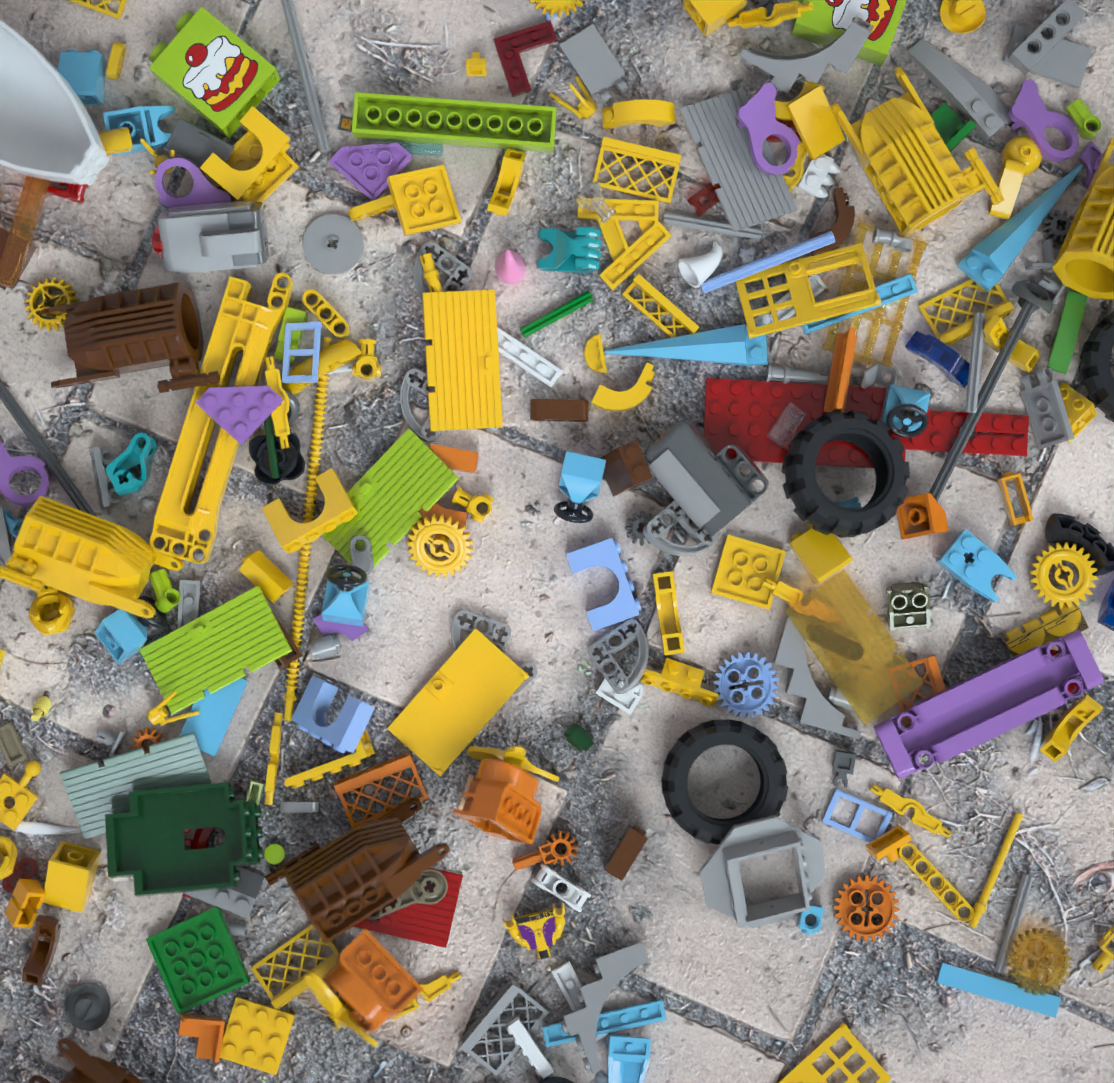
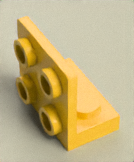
M1062 383L1059 389L1075 438L1098 414L1094 403L1067 384Z

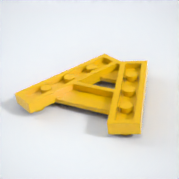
M578 198L577 220H598L613 263L599 275L612 291L672 237L658 221L659 201ZM619 221L638 222L642 236L629 248Z

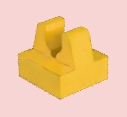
M472 52V58H466L467 77L487 76L486 58H480V52Z

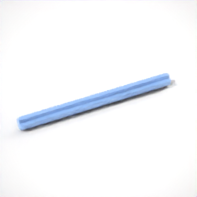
M832 231L707 279L701 284V288L704 293L710 292L835 242V237Z

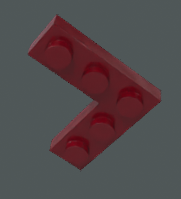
M551 20L493 39L512 97L531 91L519 53L557 41Z

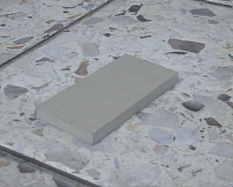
M1018 24L1015 25L1003 64L1017 68L1008 59L1012 54L1010 50L1016 43L1020 42L1022 44L1026 40L1024 36L1031 30L1030 28ZM1041 32V34H1042V36H1043L1044 38H1046V39H1049V38H1050V36H1049L1048 34H1045V33H1042V32ZM1061 39L1029 72L1079 89L1092 49ZM1028 45V46H1027V49H1028L1030 52H1032V53H1035V52H1036V50H1035V48H1034L1033 46H1031V45Z

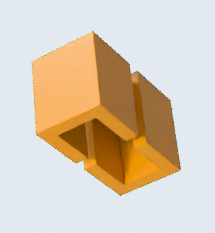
M19 878L13 891L14 897L10 898L4 913L12 927L32 928L38 914L36 909H40L46 893L38 880Z

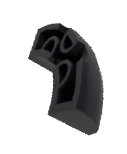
M1053 513L1049 517L1045 527L1047 543L1056 544L1058 542L1064 546V543L1067 542L1069 548L1076 544V551L1084 548L1082 555L1084 556L1089 553L1090 556L1087 560L1095 561L1091 565V568L1097 569L1096 572L1092 573L1094 576H1101L1114 571V547L1110 542L1107 544L1099 536L1100 532L1088 523L1083 524L1076 521V517L1066 514Z

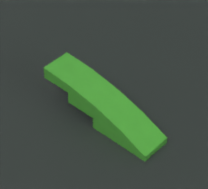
M1070 290L1066 293L1063 310L1060 313L1057 329L1053 335L1046 369L1051 367L1053 371L1066 375L1078 338L1088 296Z

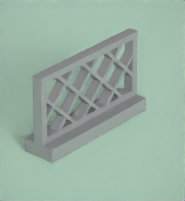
M510 979L458 1041L459 1048L465 1053L470 1054L497 1076L521 1047L514 1041V1047L511 1050L503 1051L502 1040H510L515 1037L513 1035H501V1026H507V1023L510 1022H500L502 1012L511 1011L513 1020L515 1018L514 1010L526 1009V1019L521 1020L523 1024L527 1023V1031L531 1035L549 1011ZM518 993L525 997V1005L514 1006L513 999ZM538 1008L542 1013L538 1018L529 1019L528 1009ZM490 1027H498L499 1037L487 1038V1030ZM499 1041L500 1051L488 1052V1042ZM477 1043H485L486 1053L477 1054L472 1049ZM501 1055V1062L496 1068L489 1064V1056Z

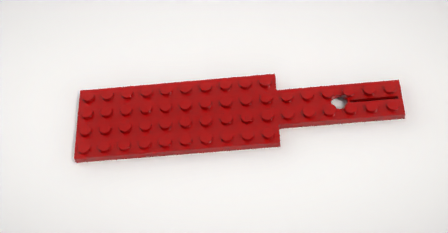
M706 378L703 435L718 453L727 445L734 443L739 445L753 462L783 464V458L789 451L788 445L794 436L812 420L826 414L823 413L827 385L791 382L783 384V382ZM849 386L844 413L854 410L866 413L868 415L867 418L873 421L877 418L880 420L887 388L867 387L863 389L862 386ZM927 410L928 425L920 435L904 438L893 434L890 430L887 432L893 439L897 437L900 439L905 448V451L902 452L904 462L906 450L950 452L960 428L963 426L969 413ZM982 413L974 428L975 435L973 439L968 440L962 453L1026 457L1029 416ZM845 441L824 443L815 461V465L874 468L870 458L862 449ZM729 448L727 455L729 458L735 459L737 452L735 449Z

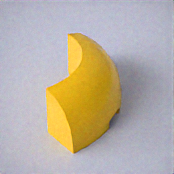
M128 127L98 132L106 155L128 152L133 148Z
M343 339L319 351L318 380L329 371L333 372L356 359L362 354L359 348L350 340ZM310 356L291 369L289 376L312 375L313 356ZM283 383V388L295 395L313 383Z

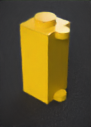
M260 550L253 554L249 552L241 560L243 564L238 570L255 586L259 585L262 593L273 604L283 597L294 584Z

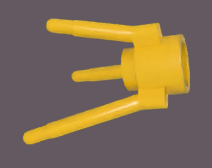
M575 76V79L586 99L581 96L572 84H569V88L581 102L577 106L579 110L554 94L549 93L552 99L575 113L579 119L584 117L588 120L598 110L597 104L592 100L578 76Z
M140 139L143 146L155 158L154 164L156 169L162 162L169 159L165 155L159 156L144 139ZM173 149L170 151V158L175 157ZM173 166L168 168L164 174L170 173ZM157 170L149 171L150 174L156 175Z
M174 691L157 706L148 710L147 717L153 725L159 723L161 726H164L170 722L198 715L200 712L197 710L166 719L168 711L165 706L177 694Z

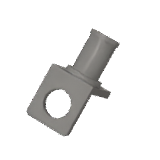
M1052 239L1042 242L1043 263H1033L1025 267V269L1044 270L1053 267L1054 260H1056L1061 248H1053Z
M1044 274L1038 284L1053 293V304L1065 288L1062 282L1058 283L1046 274Z
M853 363L851 376L863 379V389L874 383L886 387L890 384L895 385L898 373L897 369L880 363H876L869 368ZM883 371H888L891 374V381L887 382L882 378Z
M100 729L98 732L99 736H96L95 741L111 747L110 757L119 755L117 752L127 731L123 730L118 736H115Z

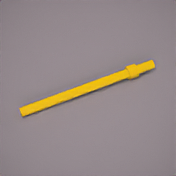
M1017 812L1014 815L978 902L974 904V914L968 925L975 929L981 915L987 909L986 903L1023 818V815Z

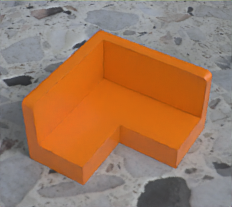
M180 1013L177 1034L178 1036L197 1037L195 1058L212 1059L215 1063H219L225 1025L222 1017Z

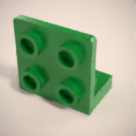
M945 103L931 115L934 121L933 125L950 153L976 127L972 120L966 124Z

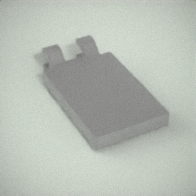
M593 24L559 45V48L591 97L597 94L603 105L611 101V97L606 89L612 85L616 86L620 94L628 91V86L622 79L625 76V72Z
M1051 367L1037 371V375L1033 373L1021 377L1025 387V391H1022L1021 394L1038 450L1074 439L1057 380L1052 381L1053 370Z

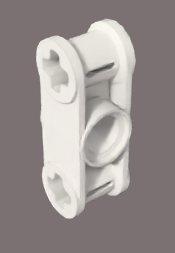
M541 863V869L531 881L563 900L573 909L581 912V907L586 899L591 897V894L562 877L552 868ZM558 883H565L567 889L559 893L556 891V885Z

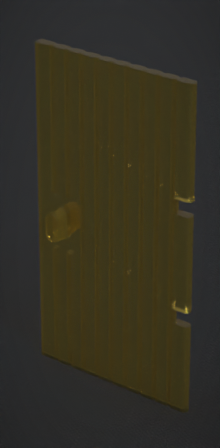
M843 569L784 611L865 726L924 683L902 652L895 655L893 650L898 647L875 613L870 616L867 615L866 611L871 607Z

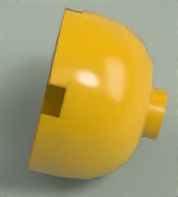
M1018 136L1005 144L1001 152V160L1003 164L1005 159L1025 163L1026 170L1024 176L1031 175L1039 167L1042 155L1035 142L1029 136Z

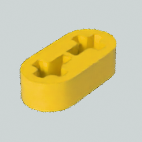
M114 42L106 71L107 79L119 80L126 55V44Z

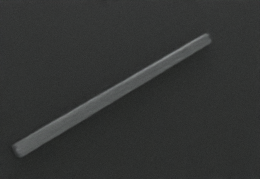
M1030 302L1023 304L978 394L977 412L968 414L929 491L937 502L1035 309V305Z
M0 379V399L77 509L97 517Z

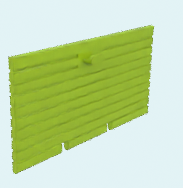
M408 428L347 492L358 514L352 520L339 524L333 531L325 532L322 536L350 565H352L351 540L357 535L367 537L371 541L375 567L390 551L386 545L391 542L395 546L411 530L412 526L423 517L418 511L423 508L428 512L457 482L459 477ZM357 541L356 549L358 551L364 550L366 547L365 541Z
M259 585L139 649L163 698L165 699L174 691L177 692L166 703L172 715L205 698L206 695L203 690L208 689L209 693L213 694L245 677L244 668L248 667L252 673L292 651Z

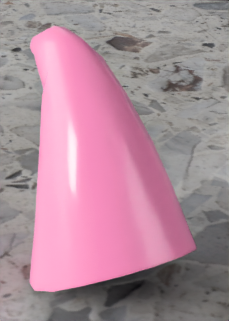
M506 250L496 260L495 273L501 282L514 285L525 277L526 263L519 253Z

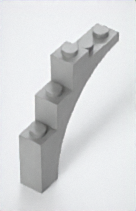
M856 16L848 29L836 40L812 52L796 55L775 54L747 44L740 56L744 58L746 63L761 68L764 74L773 75L774 78L771 83L775 86L776 90L789 93L800 74L803 75L805 80L818 83L829 64L836 71L847 73L874 26Z
M642 942L594 959L593 969L596 976L600 975L601 979L578 987L580 992L576 993L580 1005L584 1004L585 1008L562 1016L563 1021L560 1023L564 1033L568 1032L569 1036L578 1034V1038L575 1040L579 1050L583 1049L586 1057L583 1058L586 1070H591V1073L601 1071L596 1054V1030L603 1004L611 990L624 976L633 969L649 962Z

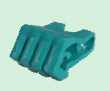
M577 227V232L560 231L555 228L539 229L538 238L543 242H550L553 245V251L546 258L538 259L536 268L541 271L591 273L598 270L599 261L596 260L601 258V250L597 249L601 248V240L597 238H600V229Z
M146 433L134 435L127 449L106 468V474L109 476L114 490L120 496L140 492L150 478L151 461L158 448V443ZM141 464L142 471L140 479L136 474L129 472L131 468Z

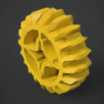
M45 277V283L37 280L39 286L31 285L34 291L32 293L30 291L26 292L30 299H25L24 302L30 305L24 309L30 312L27 317L33 319L32 324H39V328L42 330L46 327V330L51 332L52 328L55 331H59V325L63 327L68 313L55 315L56 319L47 320L40 316V310L50 308V299L56 302L53 303L55 304L54 307L65 304L66 300L67 304H72L80 301V299L73 297L77 291L75 289L71 290L72 285L70 283L65 285L66 281L64 279L58 282L57 277H53L52 281ZM59 289L64 294L52 296L48 290ZM42 295L43 302L40 305H38L39 308H37L38 300Z

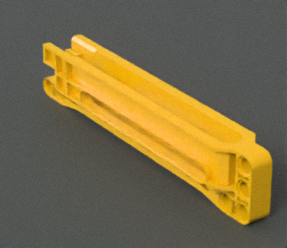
M281 272L274 277L267 299V308L249 302L253 287L248 281L229 277L200 370V374L206 373L207 375L208 372L218 371L220 383H208V385L195 387L155 514L149 544L152 550L196 564H205L211 556L217 536L220 506L240 443L222 427L220 428L195 511L190 514V505L216 425V421L200 408L196 402L209 388L228 386L237 355L241 351H244L233 387L258 386L273 335L285 314L294 288L293 280L286 273ZM288 279L289 283L286 287H279L280 280ZM276 298L283 300L282 305L279 307L273 306V301ZM204 530L210 532V537L206 541L201 539V533ZM162 537L165 540V545L158 549L156 541ZM182 543L185 549L182 554L178 555L175 548L178 544ZM202 549L204 557L201 560H196L195 552Z

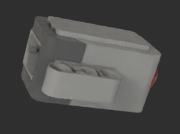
M243 200L174 206L170 210L163 211L158 217V226L152 234V246L154 251L163 259L165 272L181 274L257 267L258 264L265 263L269 257L263 202Z

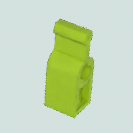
M286 307L274 359L283 361L286 323H306L307 312ZM304 330L292 331L290 350L298 349ZM290 356V363H295L296 356Z

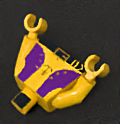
M553 903L551 909L514 918L513 914H510L511 920L506 921L503 917L502 921L511 937L520 946L527 947L528 950L537 949L539 960L551 957L549 945L556 944V939H559L565 926V904L562 903L561 908H556L555 903Z

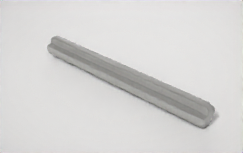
M665 212L663 217V223L757 240L762 236V229L757 227H748L733 232L728 222Z
M985 313L974 314L965 410L968 413L977 412Z
M1022 874L995 964L994 969L999 973H1006L1034 879L1033 876L1028 874Z

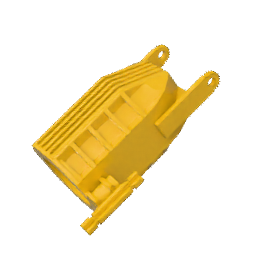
M896 67L894 73L905 94L898 98L893 97L865 113L863 118L850 125L837 103L831 105L837 121L858 155L863 170L903 237L917 232L940 219L983 189L988 196H991L990 200L994 206L1005 201L1001 192L998 193L999 189L981 158L978 159V153L975 148H971L963 153L967 161L971 162V167L961 172L933 125V119L901 67Z
M1113 138L1110 139L1103 152L1089 188L1079 204L1052 268L1065 286L1092 299L1114 300V165L1107 163L1114 148Z
M39 496L25 516L15 542L14 553L7 561L6 567L0 565V578L26 588L31 587V590L40 593L43 590V586L47 585L83 600L100 605L113 606L149 619L155 614L153 605L137 598L148 583L151 567L153 564L169 570L180 571L184 563L180 558L152 550L150 545L139 535L123 526L52 499Z

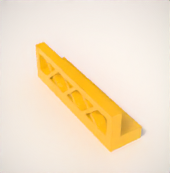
M640 274L633 279L632 284L622 294L623 297L670 338L676 337L675 328H684L689 334H695L699 330L697 324ZM635 286L642 291V299H633L629 295ZM653 301L657 304V312L649 313L645 309V302ZM660 315L672 317L673 325L664 326L661 323Z

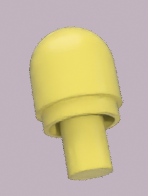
M41 696L37 698L32 706V720L39 721L40 717L47 715L52 706L51 700L48 697Z

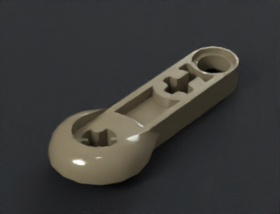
M425 870L405 893L396 898L398 902L395 904V908L387 906L385 907L387 911L383 913V908H381L376 916H368L367 918L371 920L378 919L414 903H438L447 893V880L438 870ZM427 881L435 882L434 892L429 893L430 890H425Z

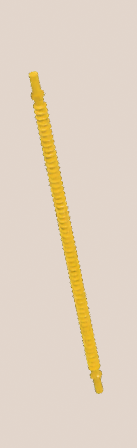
M323 337L322 349L331 345V338ZM327 374L320 377L317 382L319 386L316 387L318 390L315 393L317 395L315 399L317 404L314 405L316 410L313 411L316 415L313 416L315 422H312L314 424L312 428L314 433L311 434L313 439L310 441L313 444L310 445L312 451H309L311 462L308 463L310 468L307 470L310 473L307 474L309 480H306L308 491L305 492L307 494V497L304 498L306 500V503H304L306 509H303L305 520L302 523L311 522L315 518L313 516V513L316 512L314 510V507H316L314 501H317L315 490L318 489L315 477L318 476L317 472H320L318 466L321 465L318 461L321 460L319 457L322 454L320 452V449H322L320 443L323 442L321 437L324 436L321 432L324 431L322 428L325 425L323 423L325 419L323 414L326 413L324 408L327 407L324 405L327 402L325 397L328 396L326 394L328 390L326 385L329 384L327 379L330 378ZM310 542L301 546L302 549L299 550L301 556H298L300 558V562H298L300 567L297 568L299 573L296 575L299 578L296 579V582H298V585L295 586L297 588V591H295L297 597H294L296 603L293 604L296 607L293 609L295 614L292 615L294 617V620H292L294 626H291L293 632L290 633L293 635L291 639L298 649L302 647L300 645L302 641L300 636L303 635L301 630L304 629L301 625L304 624V621H302V618H305L303 607L306 606L304 601L307 600L304 596L307 594L305 589L308 588L306 586V583H308L306 578L309 577L307 571H310L308 569V565H310L308 560L311 559L309 554L312 553L309 551L312 548ZM298 659L287 667L289 673L286 674L288 679L285 680L288 684L285 685L287 692L284 695V700H286L284 721H292L294 701H296L295 689L298 688L295 686L298 682L296 677L299 676L297 674V671H299L297 665H300Z

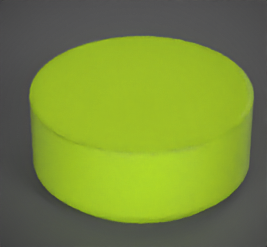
M273 843L266 848L265 858L269 863L279 864L285 859L286 850L281 844Z

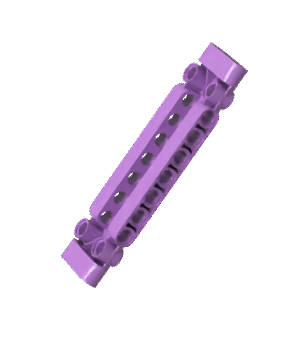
M1076 629L1060 638L1046 642L1041 647L1031 648L912 705L910 709L899 712L896 716L873 726L894 773L900 780L921 769L929 768L936 762L941 763L1060 707L1066 703V700L1078 697L1083 692L1104 683V679L1084 636L1079 629ZM1053 645L1058 647V653L1055 656L1050 654V648ZM1071 682H1074L1076 685L1073 693H1069L1067 689ZM908 716L910 718L909 725L901 726V718ZM926 753L927 761L920 764L918 761L919 755Z

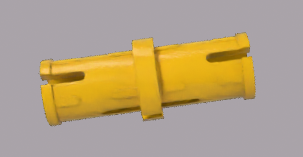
M428 253L420 256L419 259L424 271L423 277L427 280L430 292H443L438 277L439 271L435 268L432 254Z

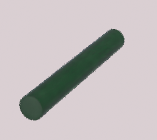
M268 417L264 421L271 478L273 479L280 478L272 419Z

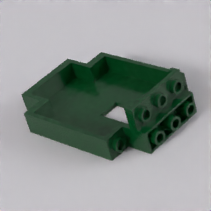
M229 782L130 791V812L105 815L108 877L112 879L133 877L134 896L137 897L236 888L237 882L241 880L240 870H236V867L261 864V859H264L263 846L260 847L259 838L263 837L262 826H258V818H261V807L257 805L256 801H245L244 799L235 800L232 803V800L235 799V789L231 787ZM219 827L225 833V841L219 847L185 850L184 830Z

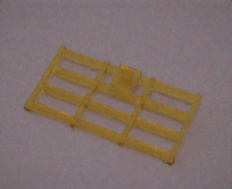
M858 223L859 230L855 244H863L866 232H874L875 227ZM911 239L916 249L908 274L911 273L915 281L923 251H926L927 243ZM877 242L869 264L872 278L883 279L885 283L897 279L895 275L902 252L894 250L887 275L877 272V265L884 243ZM857 263L846 266L847 271L845 276H842L837 296L840 297L869 289L866 278L864 282L853 278L855 271L864 273L863 268L857 266ZM910 296L900 300L894 322L883 319L886 305L878 307L875 316L867 313L854 316L851 327L856 328V336L862 318L873 321L864 355L854 354L853 359L871 365L880 363L889 367L892 366L891 359L899 332L903 329L902 322ZM840 322L830 325L825 345L823 344L821 349L833 353V343ZM884 324L892 327L883 361L880 362L871 359L880 326Z

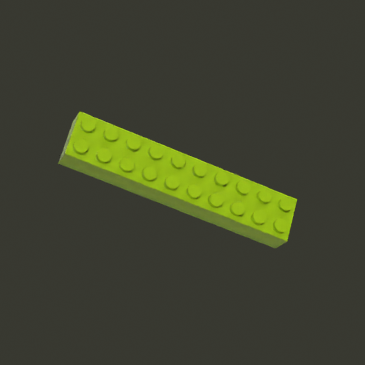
M355 92L352 134L354 138L496 149L510 148L514 150L554 153L557 107Z

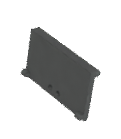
M179 118L163 150L170 154V151L173 149L175 157L190 159L200 169L212 153L216 154L227 164L235 147L190 122Z

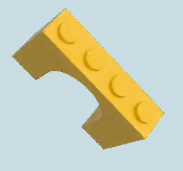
M253 106L239 122L244 129L260 142L263 149L260 162L250 170L239 171L231 168L216 154L212 153L200 167V170L229 193L236 201L246 200L252 192L250 188L254 184L258 185L264 179L263 173L267 168L271 170L276 165L278 155L280 153L284 155L291 147L289 144L290 138Z
M333 468L315 477L325 498L324 509L315 520L308 523L293 521L280 498L262 507L277 540L287 554L298 551L304 544L317 540L320 535L333 531L336 526L352 520L358 514Z

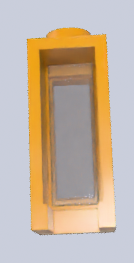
M1014 471L1002 474V478L998 479L997 482L1010 527L1033 521L1021 473L1014 475Z

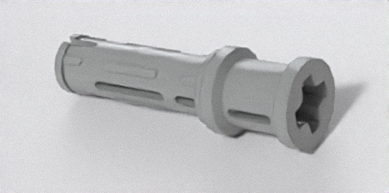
M768 364L765 379L766 382L774 380L782 381L783 384L790 381L827 385L828 373L795 370L786 365L784 367H776Z

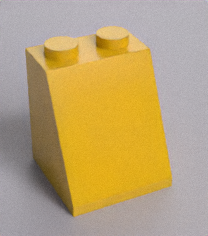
M683 0L682 6L703 35L707 37L728 22V19H732L745 9L747 0Z
M809 524L807 526L808 531L803 534L799 531L791 536V542L788 545L813 583L817 584L852 562L853 558L834 534L825 535L814 530L813 524Z
M61 841L48 863L44 888L46 896L43 903L82 913L89 901L101 850Z

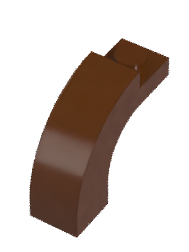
M843 187L836 188L832 192L836 211L834 226L823 232L812 233L808 237L809 240L832 231L835 242L812 251L811 256L838 248L847 238L853 227L855 207H846L849 203L848 195L843 192Z
M38 915L33 946L22 970L23 982L42 987L58 945L61 925L58 924L59 920L51 916Z

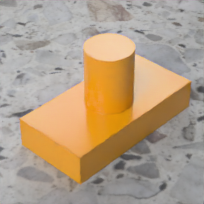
M897 825L866 844L865 847L867 852L877 860L886 856L888 861L893 862L899 858L897 849L911 841V837L907 831Z

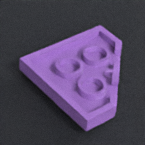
M399 143L345 146L337 151L329 163L373 201L378 199L389 187L387 182L388 176L400 174L414 156Z
M269 386L209 388L196 404L237 442L243 445L284 400Z

